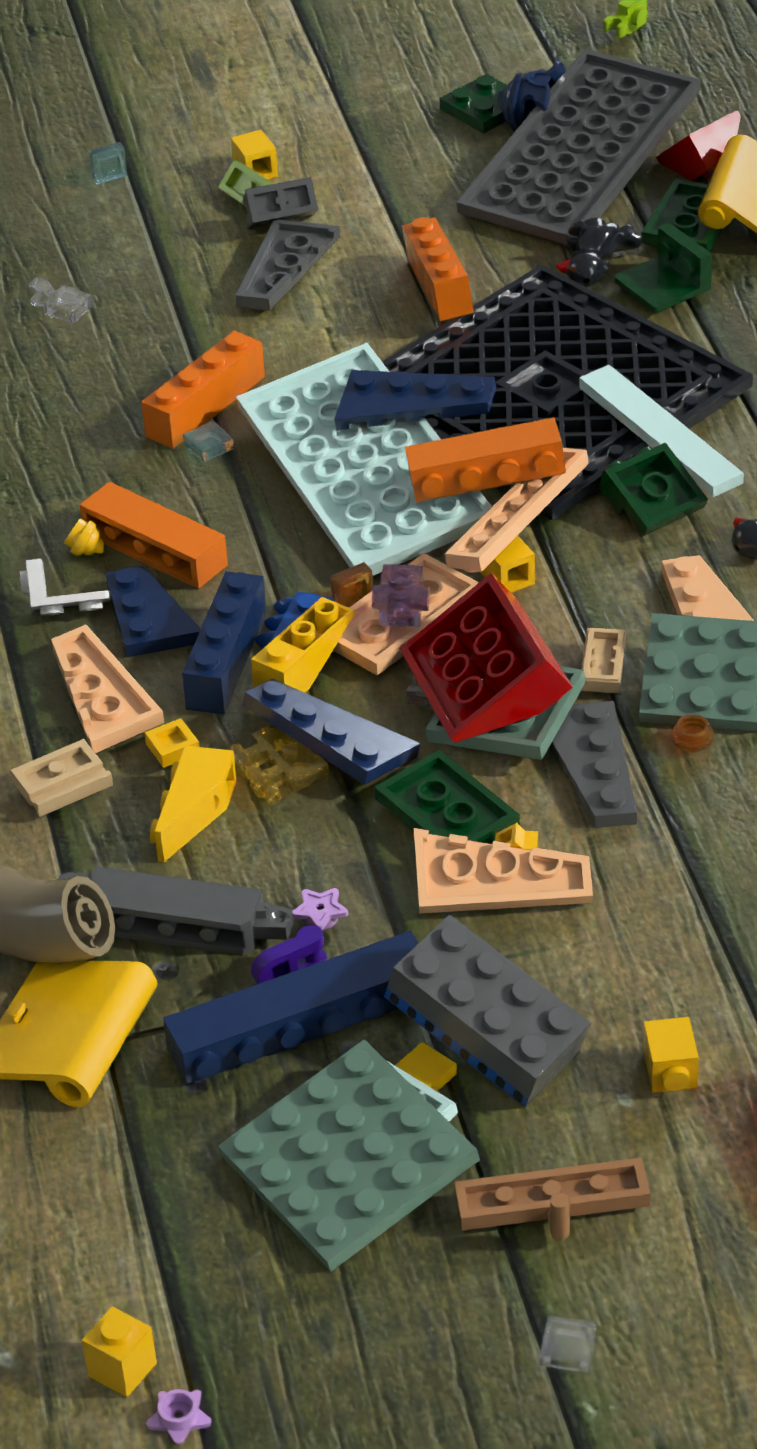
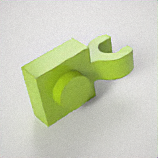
M623 0L618 3V12L604 19V32L608 33L616 29V37L622 38L646 24L648 17L647 0Z

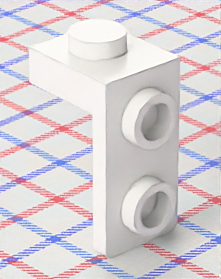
M42 559L26 560L27 570L20 571L22 594L30 593L32 610H40L41 616L63 614V607L79 605V611L103 609V602H110L108 590L47 597Z

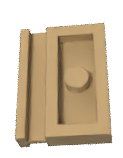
M85 739L10 770L12 782L29 805L34 806L39 817L113 786L112 773L109 770H105L103 762Z

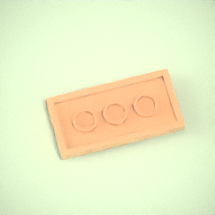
M423 553L349 607L354 610L355 615L333 651L378 676L403 657L400 648L479 582L453 568H447L446 564Z

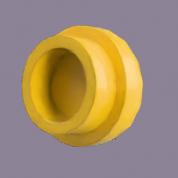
M80 518L64 541V544L71 548L70 552L75 556L83 554L90 556L94 553L102 554L104 552V542L100 538V529L93 521L90 520L87 523Z

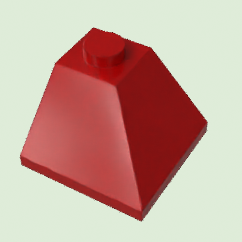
M738 110L686 136L656 156L658 162L690 181L701 176L709 180L713 176L728 139L737 135L741 117Z

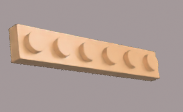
M563 448L566 467L565 474L516 483L445 553L447 568L463 569L468 573L482 572L589 464L587 450Z

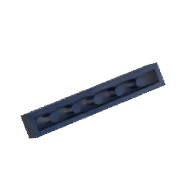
M408 931L163 1017L167 1049L187 1085L399 1009L384 996L393 967L418 944V941L413 933Z

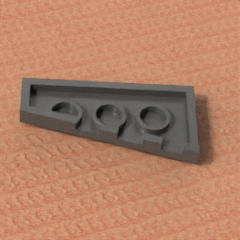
M274 219L235 295L236 307L250 308L256 311H270L340 238V226Z
M614 701L573 704L549 746L551 752H555L564 775L572 781L575 787V794L595 828L637 824V810Z

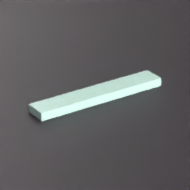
M610 365L579 377V388L652 448L666 442L697 485L710 496H718L743 484L744 473Z

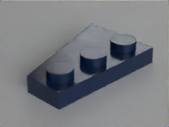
M143 566L123 568L118 571L105 573L107 588L127 657L195 644L201 628Z

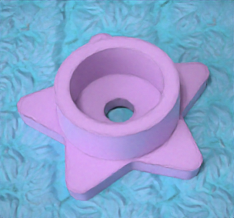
M337 888L322 893L304 889L302 891L303 903L293 910V918L304 919L307 926L314 925L321 930H326L334 926L338 918L347 917L348 910L338 903L339 891Z
M175 1389L169 1392H159L158 1411L146 1421V1425L150 1430L167 1431L175 1445H181L191 1430L207 1428L211 1425V1418L199 1409L201 1401L200 1390L189 1392L183 1389ZM183 1413V1417L176 1418L175 1414Z

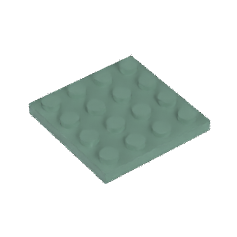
M365 1039L218 1145L221 1156L330 1272L480 1160L477 1149Z

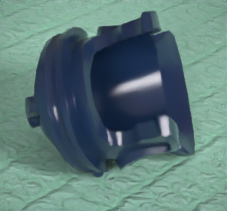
M556 60L553 66L546 71L540 69L523 74L517 73L503 90L500 89L498 95L499 107L508 125L518 129L536 106H539L542 111H546L550 100V89L566 71L564 65L559 60Z

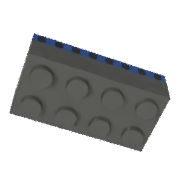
M450 914L393 967L384 996L525 1108L580 1052L591 1025L588 1020Z

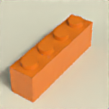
M422 217L413 220L410 224L402 225L408 262L439 321L474 313L468 274L435 217Z
M234 330L141 401L145 437L174 449L237 400L236 396L247 392L265 378L262 342Z
M555 417L405 446L416 503L566 473L562 440Z
M110 481L79 505L81 519L87 523L90 520L96 523V526L100 529V538L105 545L197 589H200L228 566L224 534Z

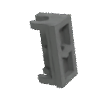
M311 177L246 189L243 196V205H246L248 216H246L248 228L272 224L274 219L294 220L309 217L318 211Z

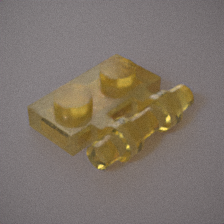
M274 725L252 733L253 746L244 749L240 744H234L228 749L234 751L235 771L241 777H247L252 791L259 798H265L269 804H276L281 800L282 793L277 787L282 784H286L294 793L329 777L328 764L320 755ZM266 762L271 766L265 770L259 767V765Z

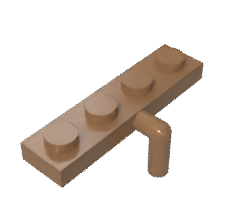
M642 1157L454 1181L455 1198L462 1231L548 1219L552 1237L562 1241L569 1236L571 1216L648 1207L651 1203V1193Z

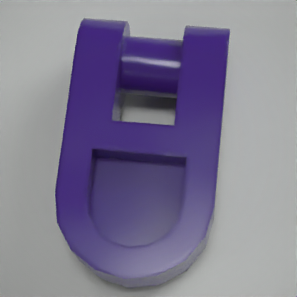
M314 925L305 926L297 932L296 937L262 951L254 959L251 966V974L256 983L260 984L327 960L326 952L322 949L324 946L322 930Z

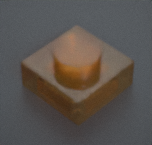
M365 562L330 576L334 602L348 608L373 591L372 570Z

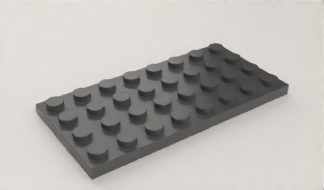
M584 49L550 89V100L546 111H542L539 106L534 108L456 202L457 213L567 245L566 240L568 238H578L568 234L571 223H577L580 220L585 221L590 218H600L700 92V79Z

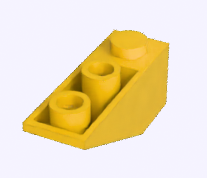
M321 597L251 659L253 688L274 679L306 693L355 615L354 610Z
M185 746L180 761L173 763L170 789L163 791L160 803L159 819H153L150 828L151 844H156L158 862L167 861L227 810L236 784L234 751Z

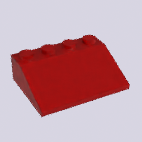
M492 573L400 648L401 653L444 729L454 743L541 714L573 688L518 599Z

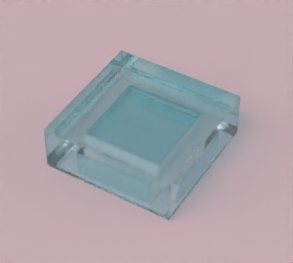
M120 142L89 151L92 177L96 184L127 176L125 151Z
M215 421L183 434L184 445L203 462L234 449V438Z

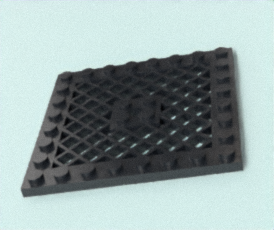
M543 264L473 306L474 313L452 318L382 361L389 372L495 377L496 391L492 403L499 404H491L489 413L443 419L437 413L428 414L424 417L440 439L555 417L563 448H586L582 450H587L589 464L540 512V514L552 521L599 490L598 486L603 476L602 472L609 464L618 460L624 462L634 457L641 449L651 447L596 401H589L594 399L579 388V377L610 365L688 429L753 387V374ZM567 416H584V417H567ZM461 419H480V420H461ZM591 431H611V432H591ZM565 432H585V433H565ZM516 483L495 488L507 493Z

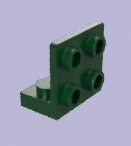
M667 223L658 227V244L656 247L658 257L614 275V282L652 312L657 313L711 289L712 254L672 224Z

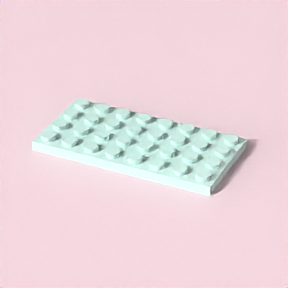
M368 343L236 396L238 408L359 582L416 558L423 553L430 552L460 539L492 508L480 490L416 503L405 446L441 440L424 417L420 421L405 423V417L384 419L383 425L368 427L367 422L349 423L350 429L336 431L334 419L351 370L389 372Z

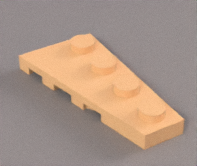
M700 555L662 560V575L677 615L754 621Z
M87 625L51 639L53 652L89 746L95 753L164 723L162 709Z
M414 828L419 914L593 902L589 856L541 848H533L530 851L512 848L510 843L493 841V844L469 841L466 836L450 834L449 837L429 834V830Z

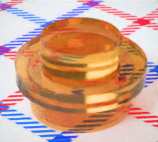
M690 714L681 717L672 730L673 743L678 748L688 752L704 750L713 742V729L708 720L700 715Z

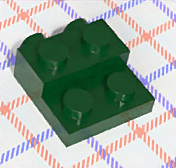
M666 442L654 448L645 447L638 451L634 457L624 462L619 460L612 462L603 470V476L598 486L618 515L626 512L643 536L704 508L708 501L706 495Z

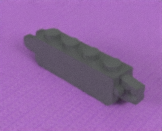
M98 866L95 867L93 874L67 872L61 876L59 875L57 879L82 876L95 882L106 895L113 911L115 922L114 937L244 956L254 951L258 939L287 940L293 926L292 909L263 902L262 889Z

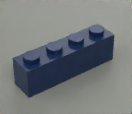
M225 571L182 672L186 710L225 715L255 642V637H257L267 612L263 576Z

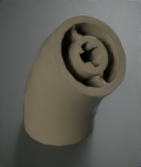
M0 867L1 954L26 961L59 964L80 962L100 957L109 952L115 935L114 916L106 895L95 882L82 876L60 880H42L24 874L14 867Z

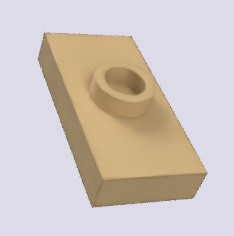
M587 628L581 667L584 670L586 683L581 691L620 693L627 630Z

